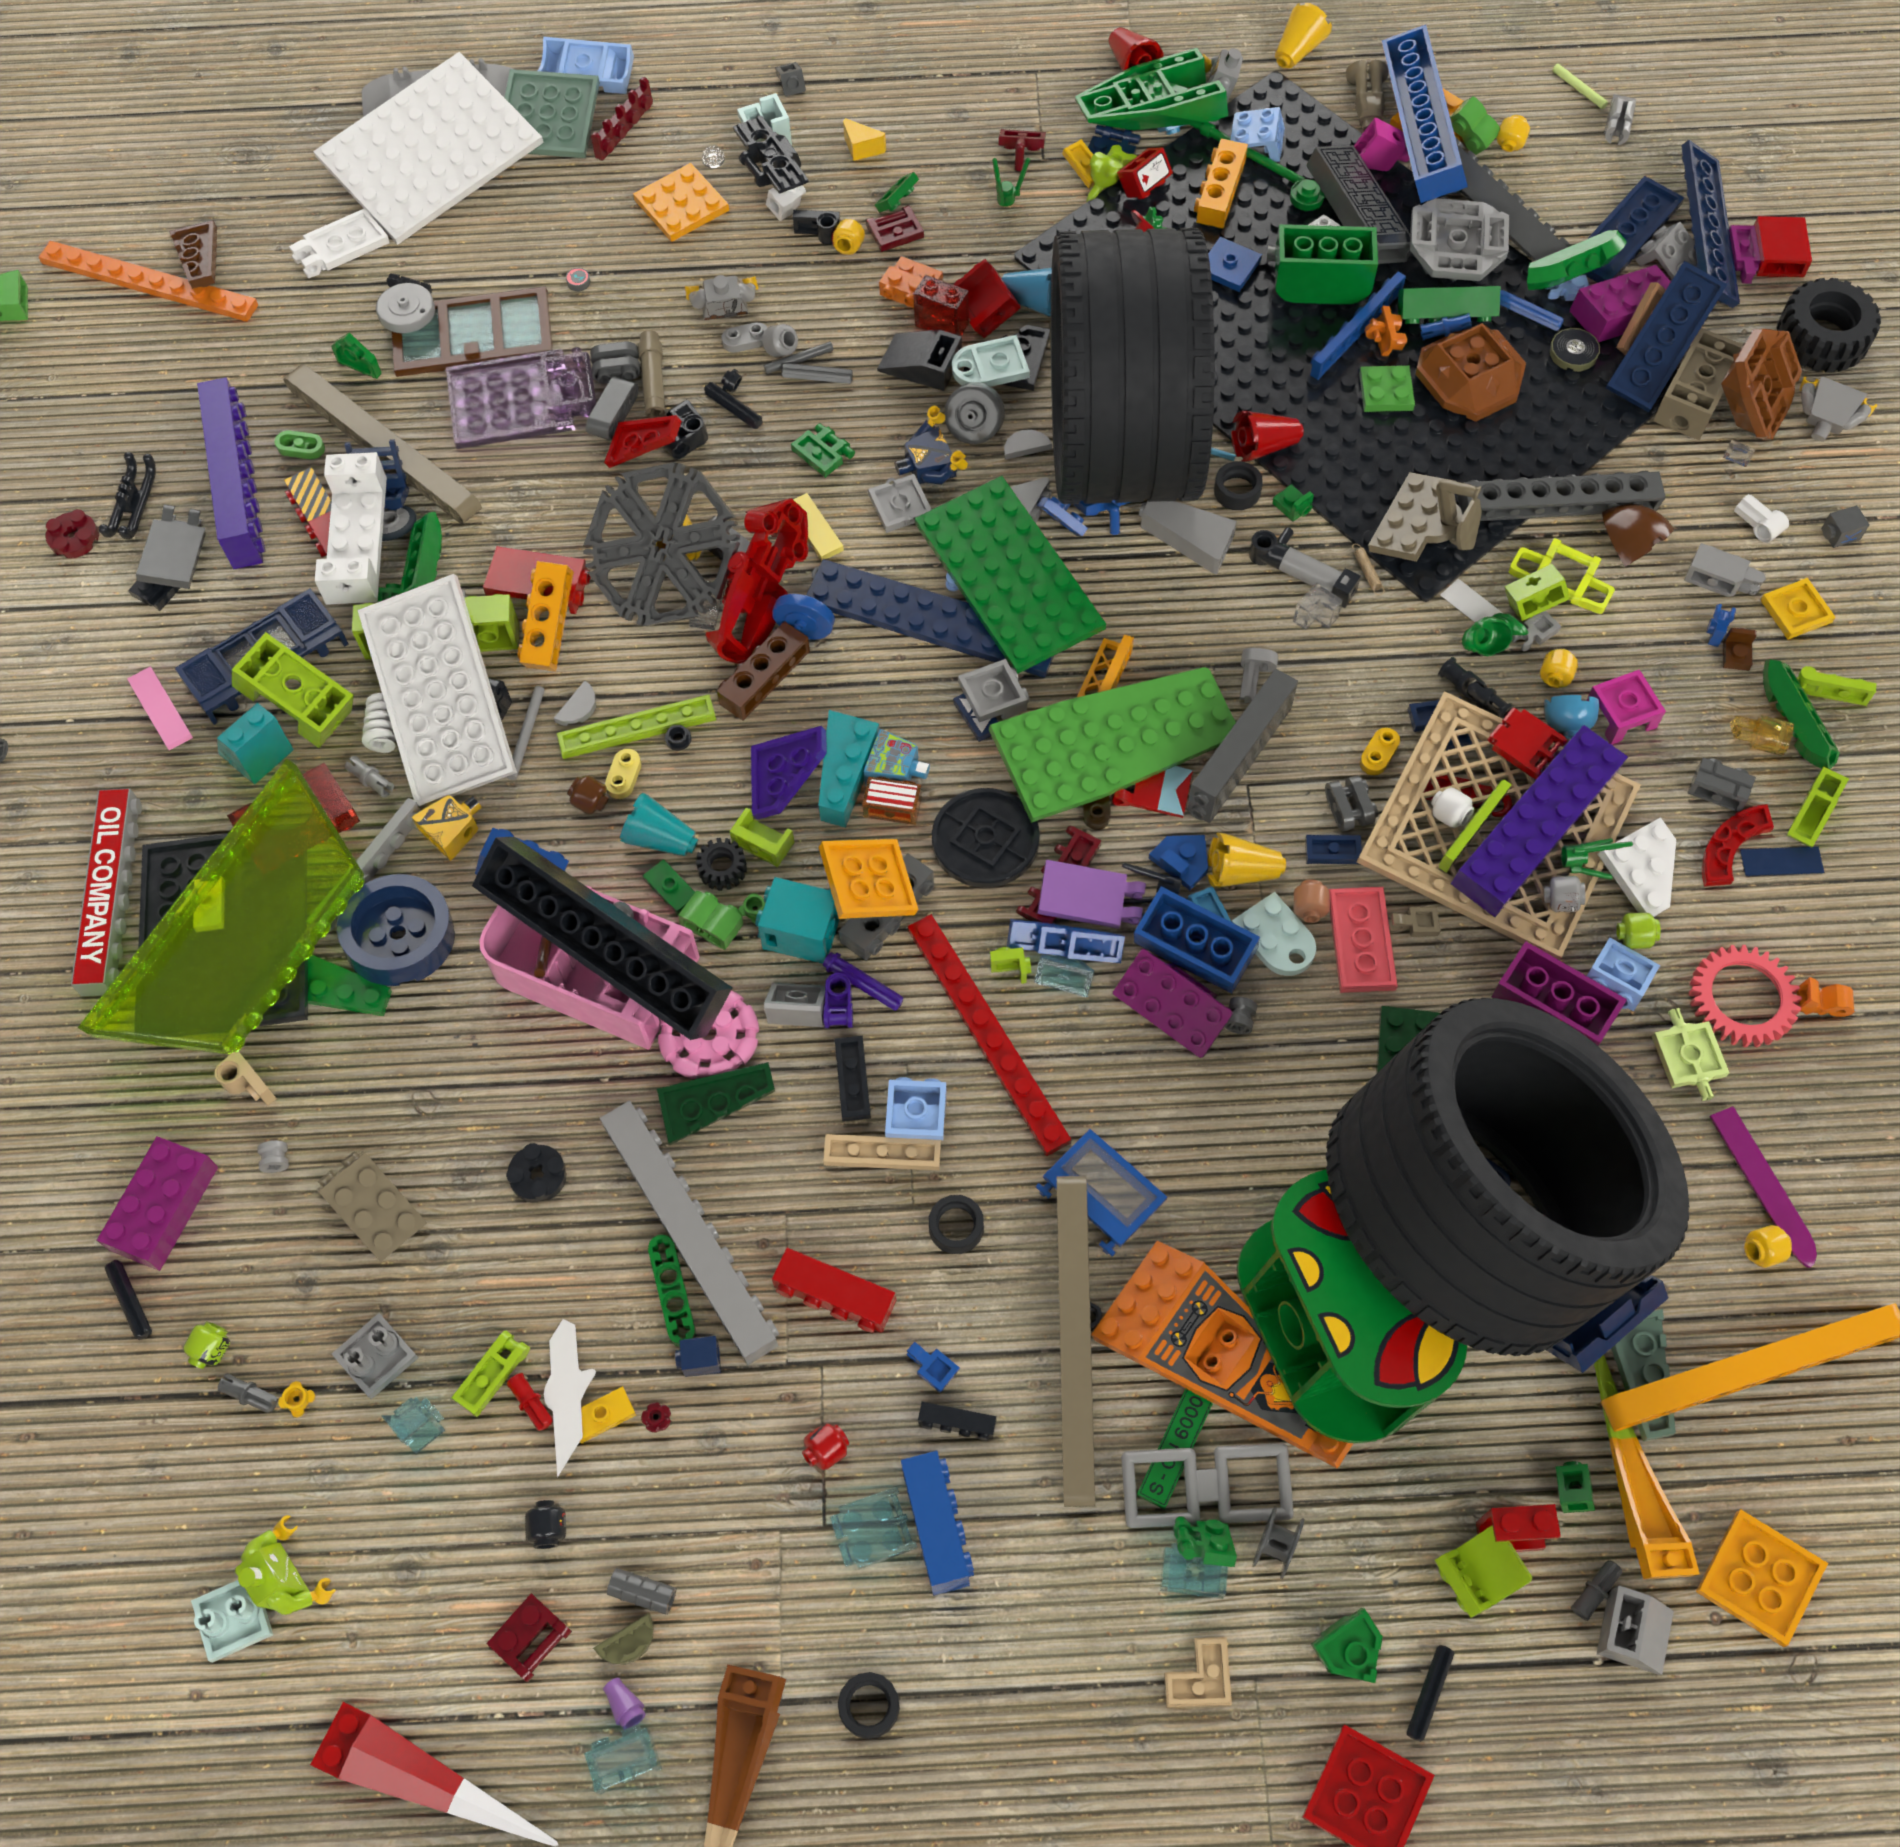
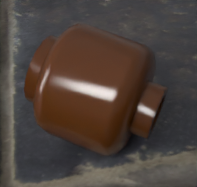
M585 775L582 778L577 777L567 792V795L570 796V804L588 815L593 814L596 810L602 811L609 800L605 796L607 793L606 785L590 775Z

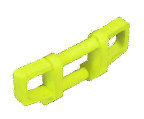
M1557 538L1553 539L1545 556L1524 547L1519 549L1508 571L1509 574L1518 579L1530 574L1517 567L1521 558L1540 564L1537 571L1550 565L1556 553L1588 566L1577 590L1574 591L1567 588L1570 596L1569 600H1571L1570 603L1598 614L1604 612L1615 588L1593 577L1602 558L1598 556L1593 558L1562 544V541ZM1588 586L1606 595L1603 603H1597L1583 597Z

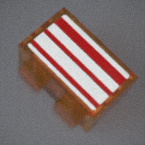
M868 777L862 803L863 817L916 825L922 800L921 784L908 780L903 782L895 781L886 777Z

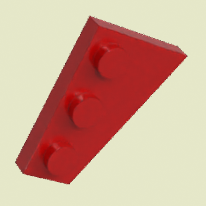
M677 415L618 422L604 463L609 468H612L675 442L682 421Z

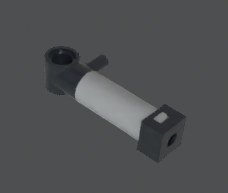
M1289 527L1284 529L1278 539L1274 533L1268 530H1260L1253 535L1249 551V558L1253 563L1260 566L1268 564L1331 595L1329 601L1343 608L1347 607L1358 589L1361 575L1347 568L1340 572L1287 546L1286 544L1294 534L1293 530Z

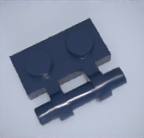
M1097 125L1095 134L1101 135L1102 138L1092 136L1088 148L1093 155L1096 152L1108 155L1113 145H1120L1123 152L1136 154V146L1130 145V143L1139 145L1141 135L1134 134L1132 130L1128 129L1122 131L1113 129L1110 126ZM1111 138H1114V139L1122 140V142H1117V141H1113V140H1110V139H1111Z

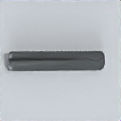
M784 363L782 366V377L851 384L853 371L843 368Z

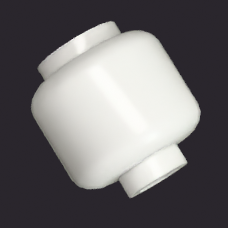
M1452 787L1447 788L1443 792H1437L1431 802V805H1433V816L1451 828H1456L1460 825L1465 826L1474 813L1472 799Z

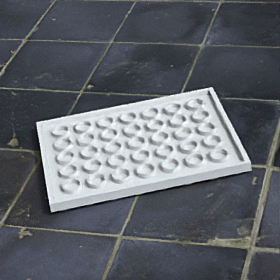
M458 52L313 152L325 168L369 212L380 227L398 245L544 142L542 136Z

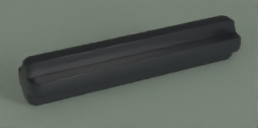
M709 382L708 385H705V395L750 427L758 429L763 424L762 416L714 382Z
M119 1260L106 1264V1274L134 1337L138 1340L149 1337L152 1334L151 1327L123 1264Z
M1439 1645L1436 1648L1406 1732L1407 1736L1421 1742L1425 1739L1454 1657V1651L1443 1645Z

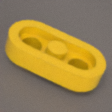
M1381 728L1375 732L1360 759V767L1366 774L1375 776L1385 771L1400 744V736L1395 730ZM1371 757H1376L1379 760H1372Z

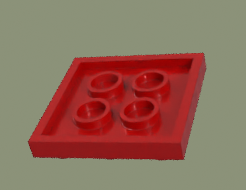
M1344 1724L1301 1818L1351 1847H1404L1435 1775Z

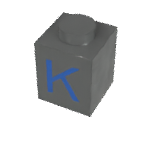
M1856 505L1830 513L1821 529L1824 537L1828 539L1833 548L1861 540L1870 524Z

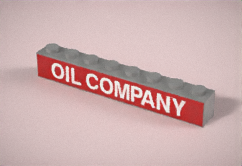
M130 788L98 790L71 986L81 996L115 995L116 984L120 981L118 965L119 959L123 957L121 942L122 935L126 933L125 911L129 909L130 904L128 888L132 885L133 881L131 865L136 858L134 842L135 838L139 835L138 814H141L142 811L140 799L136 797Z

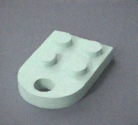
M1017 335L965 346L956 352L952 360L953 377L962 386L967 383L979 382L991 387L1030 378V371ZM968 367L970 368V370L967 372H962L959 370V368Z
M1273 892L1232 920V923L1260 937L1259 948L1255 954L1274 973L1284 976L1298 975L1307 970L1312 964L1316 953L1315 939L1276 892ZM1294 953L1300 954L1304 962L1295 964L1291 962L1289 956Z

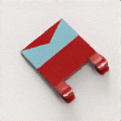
M1178 766L1172 767L1136 783L1133 794L1125 789L1115 792L1112 803L1116 806H1133L1183 818L1193 770Z

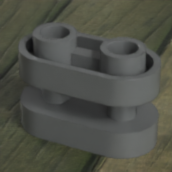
M624 341L600 344L590 350L591 363L593 364L592 377L597 382L607 384L614 376L631 381L641 373L640 362L638 361V347L633 342Z
M1358 775L1346 778L1345 787H1342L1338 780L1326 783V798L1340 831L1354 829L1355 820H1358L1361 826L1374 824L1375 818L1378 817V809L1375 802H1371L1368 796V785L1364 779L1362 780Z

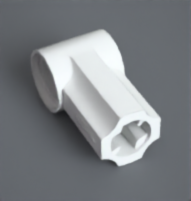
M1749 494L1741 500L1734 512L1754 527L1755 536L1764 543H1769L1789 527V520L1783 512L1778 510L1770 511Z

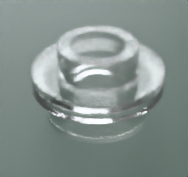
M717 146L707 147L702 154V162L709 168H717L725 161L724 153Z

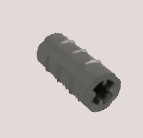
M616 1568L608 1584L607 1595L618 1598L621 1601L633 1603L635 1606L650 1609V1611L668 1615L673 1605L677 1588Z

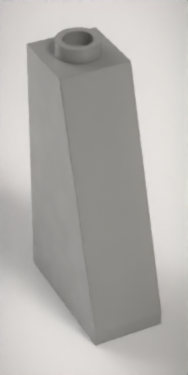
M1177 501L1143 502L1139 511V516L1142 517L1141 528L1211 573L1218 574L1234 538L1237 521Z

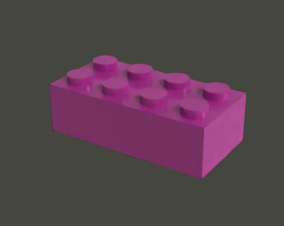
M1653 265L1580 288L1570 308V312L1599 343L1624 334L1650 283L1658 282L1667 289L1671 281L1657 265Z
M1527 941L1519 950L1491 996L1492 998L1525 1004L1546 1012L1570 1025L1597 1046H1599L1627 1001L1626 998Z
M156 1136L96 1241L113 1253L160 1271L217 1171L218 1166L205 1154Z

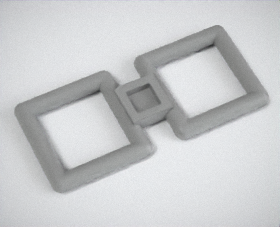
M1284 1443L1218 1446L1214 1450L1215 1469H1197L1196 1453L1192 1448L1126 1451L1121 1456L1126 1525L1129 1528L1174 1526L1175 1519L1179 1516L1185 1517L1191 1525H1196V1522L1200 1521L1199 1502L1218 1501L1219 1519L1223 1523L1268 1521L1273 1508L1231 1510L1227 1459L1266 1456H1276L1280 1507H1277L1274 1520H1289L1293 1517L1294 1511L1288 1446ZM1184 1461L1187 1512L1138 1515L1134 1464Z

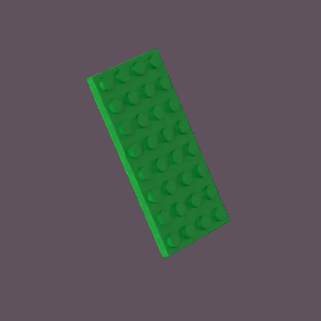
M1003 476L991 480L915 518V525L1017 674L1106 629V623Z

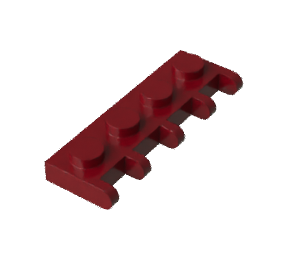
M642 77L639 80L640 86L636 90L628 92V99L623 105L618 104L615 107L616 113L613 117L602 122L603 128L599 133L593 132L591 135L595 158L603 161L608 154L612 153L614 147L621 139L625 138L627 132L634 124L638 123L640 117L652 106L653 98L649 80L646 77Z
M1069 825L1066 833L1072 836V839L1067 847L1057 844L1054 848V851L1061 855L1057 862L1088 867L1099 850L1102 840ZM1031 886L1028 894L1035 899L1029 909L1018 906L1016 913L1030 921L1054 924L1057 917L1037 914L1041 889L1039 890Z

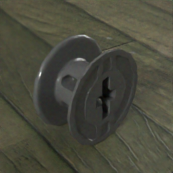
M1274 1506L1258 1545L1252 1567L1257 1565L1261 1554L1268 1555L1283 1562L1280 1572V1579H1283L1295 1552L1305 1519L1302 1518L1295 1532L1273 1523L1277 1512V1507Z

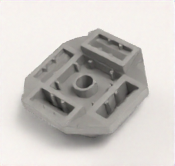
M1439 198L1413 207L1411 214L1410 251L1421 263L1425 273L1431 277L1447 278L1452 282L1458 279L1481 281L1507 258L1509 250L1508 214L1502 211L1499 212L1484 202Z

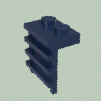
M395 439L389 440L390 447L352 449L351 443L345 442L344 446L347 454L377 452L378 456H393V460L380 461L384 470L396 469L397 471L396 474H385L387 480L384 509L397 510L403 508L410 490L409 486L406 485V475L403 473V463L400 460L398 454L399 447L396 446Z

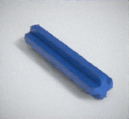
M1505 290L1500 291L1501 306L1554 331H1558L1564 322L1563 317Z

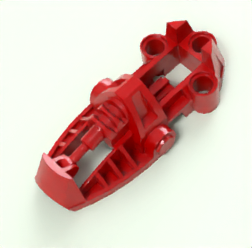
M792 498L746 511L744 525L746 530L754 535L746 553L742 551L737 552L728 561L727 567L730 572L726 582L728 587L725 589V595L722 599L724 608L719 630L706 632L705 635L712 648L726 661L732 663L745 662L752 655L753 650L765 642L776 624L772 616L775 602L779 597L788 594L786 589L779 584L786 569L793 568L795 562H803L807 558V512ZM769 535L777 537L774 546L768 540ZM740 613H746L747 617L740 643L734 638L732 631Z

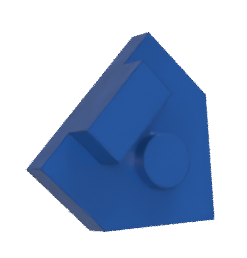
M1205 835L1166 836L1149 853V859L1170 876L1182 878L1181 884L1190 891L1208 873Z

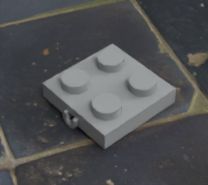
M915 474L897 480L889 478L885 484L868 489L870 500L886 533L914 524L916 517L932 510Z

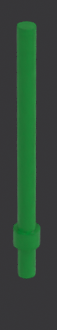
M1210 122L1189 124L1207 138L1212 137L1219 142L1221 139H1231L1230 136L1216 129V126ZM1247 148L1246 157L1287 180L1296 183L1306 179L1254 149Z

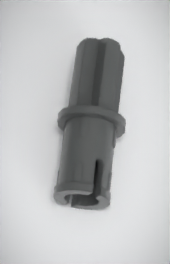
M229 1373L224 1375V1378L228 1379L227 1381L223 1378L219 1381L218 1391L238 1399L241 1405L249 1404L266 1413L272 1412L276 1407L278 1398L257 1388L254 1382L247 1383Z
M1611 1560L1606 1561L1593 1580L1585 1583L1587 1587L1571 1606L1573 1612L1585 1621H1589L1603 1599L1607 1600L1609 1598L1607 1593L1623 1572L1621 1567Z

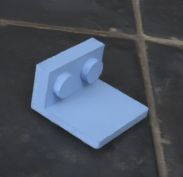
M1280 107L1236 112L1234 114L1230 140L1248 144V148L1264 146L1265 153H1269L1270 159L1280 162L1285 131Z

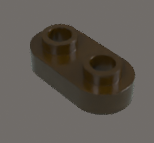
M1110 795L1083 805V819L1087 827L1093 830H1101L1107 827L1111 816ZM1094 811H1099V812H1101L1102 814H1101V815H1095V814H1093V812H1094Z

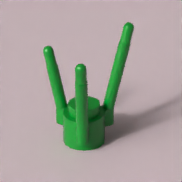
M1026 158L1016 187L1009 181L1001 182L997 159H992L996 179L997 202L1000 206H1011L1015 202V196H1020V188L1027 172L1030 158Z
M1609 838L1578 845H1565L1561 849V862L1564 868L1570 867V873H1582L1611 880L1613 878L1611 874L1582 867L1583 864L1588 863V853L1631 847L1633 842L1613 843V839Z

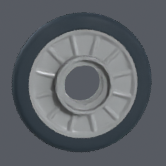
M406 505L397 510L384 509L382 541L400 538L411 531L417 519L414 510Z

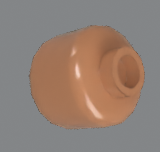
M1305 880L1294 889V913L1298 917L1303 918L1306 922L1314 923L1329 913L1330 892L1322 882L1318 880Z

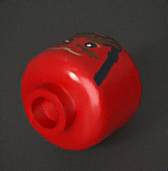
M824 1423L804 1437L805 1450L802 1451V1455L811 1467L816 1465L822 1470H827L847 1455L849 1441L838 1425L832 1426L829 1423Z

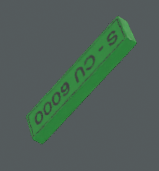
M1185 1389L1158 1450L1193 1449L1213 1403ZM1184 1461L1151 1463L1137 1496L1165 1510L1184 1469Z

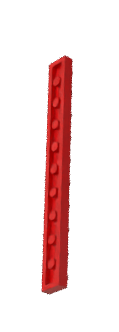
M930 914L907 926L909 934L1046 1157L1071 1144V1137L933 915Z

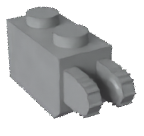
M1701 543L1684 581L1726 597L1734 596L1737 591L1753 596L1761 590L1760 586L1766 581V574L1749 567L1751 562L1749 560Z

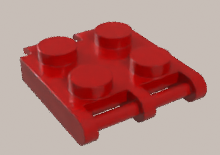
M1512 708L1501 724L1495 728L1487 739L1494 745L1492 748L1494 752L1534 779L1541 775L1540 771L1547 762L1550 763L1554 759L1553 754L1560 746L1563 747L1567 743L1566 737L1525 709L1520 712L1516 708ZM1554 742L1555 745L1551 748L1550 751H1548L1549 747ZM1541 758L1542 761L1538 764L1537 767H1535V764H1536V763L1539 761V759Z

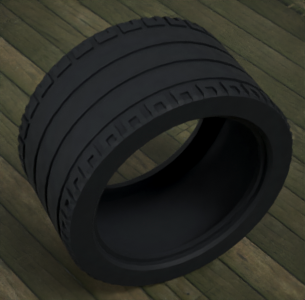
M1174 228L1147 229L1145 232L1141 229L1114 230L1113 233H1110L1109 230L1081 231L1080 234H1076V231L1058 232L1054 237L1051 274V397L1054 468L1058 500L1062 504H1079L1080 501H1083L1085 504L1111 503L1112 500H1115L1116 503L1143 502L1144 499H1147L1148 502L1175 501L1177 498L1180 501L1198 500L1205 490L1209 471L1215 383L1212 280L1209 254L1203 233L1198 228H1180L1178 231Z
M1472 998L1460 1001L1458 1004H1453L1443 1010L1337 1113V1118L1332 1123V1128L1329 1130V1140L1326 1145V1170L1332 1199L1341 1223L1364 1263L1380 1283L1411 1313L1438 1332L1477 1350L1504 1356L1508 1354L1527 1356L1534 1352L1540 1353L1552 1348L1675 1256V1252L1680 1249L1681 1243L1685 1239V1232L1688 1229L1690 1205L1684 1169L1666 1126L1648 1098L1631 1077L1606 1052L1582 1033L1546 1012L1518 1002L1498 998ZM1475 1141L1491 1152L1512 1173L1528 1194L1536 1209L1524 1201L1497 1174Z

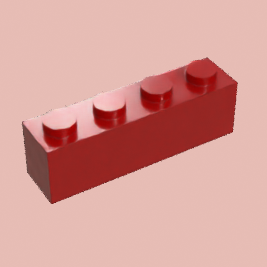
M788 1247L772 1277L774 1288H777L776 1292L790 1299L793 1296L803 1299V1303L806 1306L815 1310H819L820 1307L831 1311V1316L841 1321H846L847 1318L858 1323L857 1326L870 1333H874V1330L883 1332L897 1301L896 1292Z

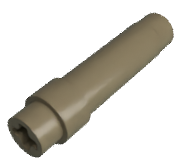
M646 330L640 334V342L638 344L645 414L648 418H657L665 415L662 374L663 351L658 333L653 330Z

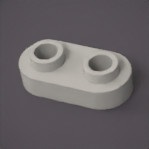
M757 322L726 329L721 336L724 349L734 353L762 347V338L767 326Z

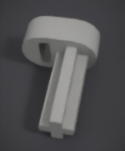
M1246 648L1243 650L1241 666L1244 670L1240 700L1250 703L1256 696L1259 671L1273 672L1275 668L1277 669L1279 656L1275 651L1261 648Z

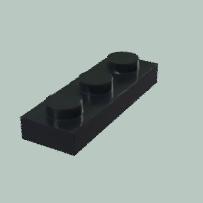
M863 1035L834 1038L842 1121L871 1119Z

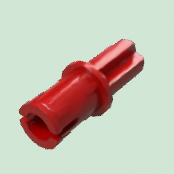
M523 1373L516 1374L510 1378L506 1384L520 1403L519 1409L526 1412L538 1431L548 1428L552 1424L553 1419L541 1403V1395L533 1391Z

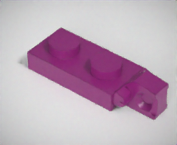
M1731 225L1729 231L1735 271H1740L1742 284H1752V279L1756 275L1761 261L1755 226Z

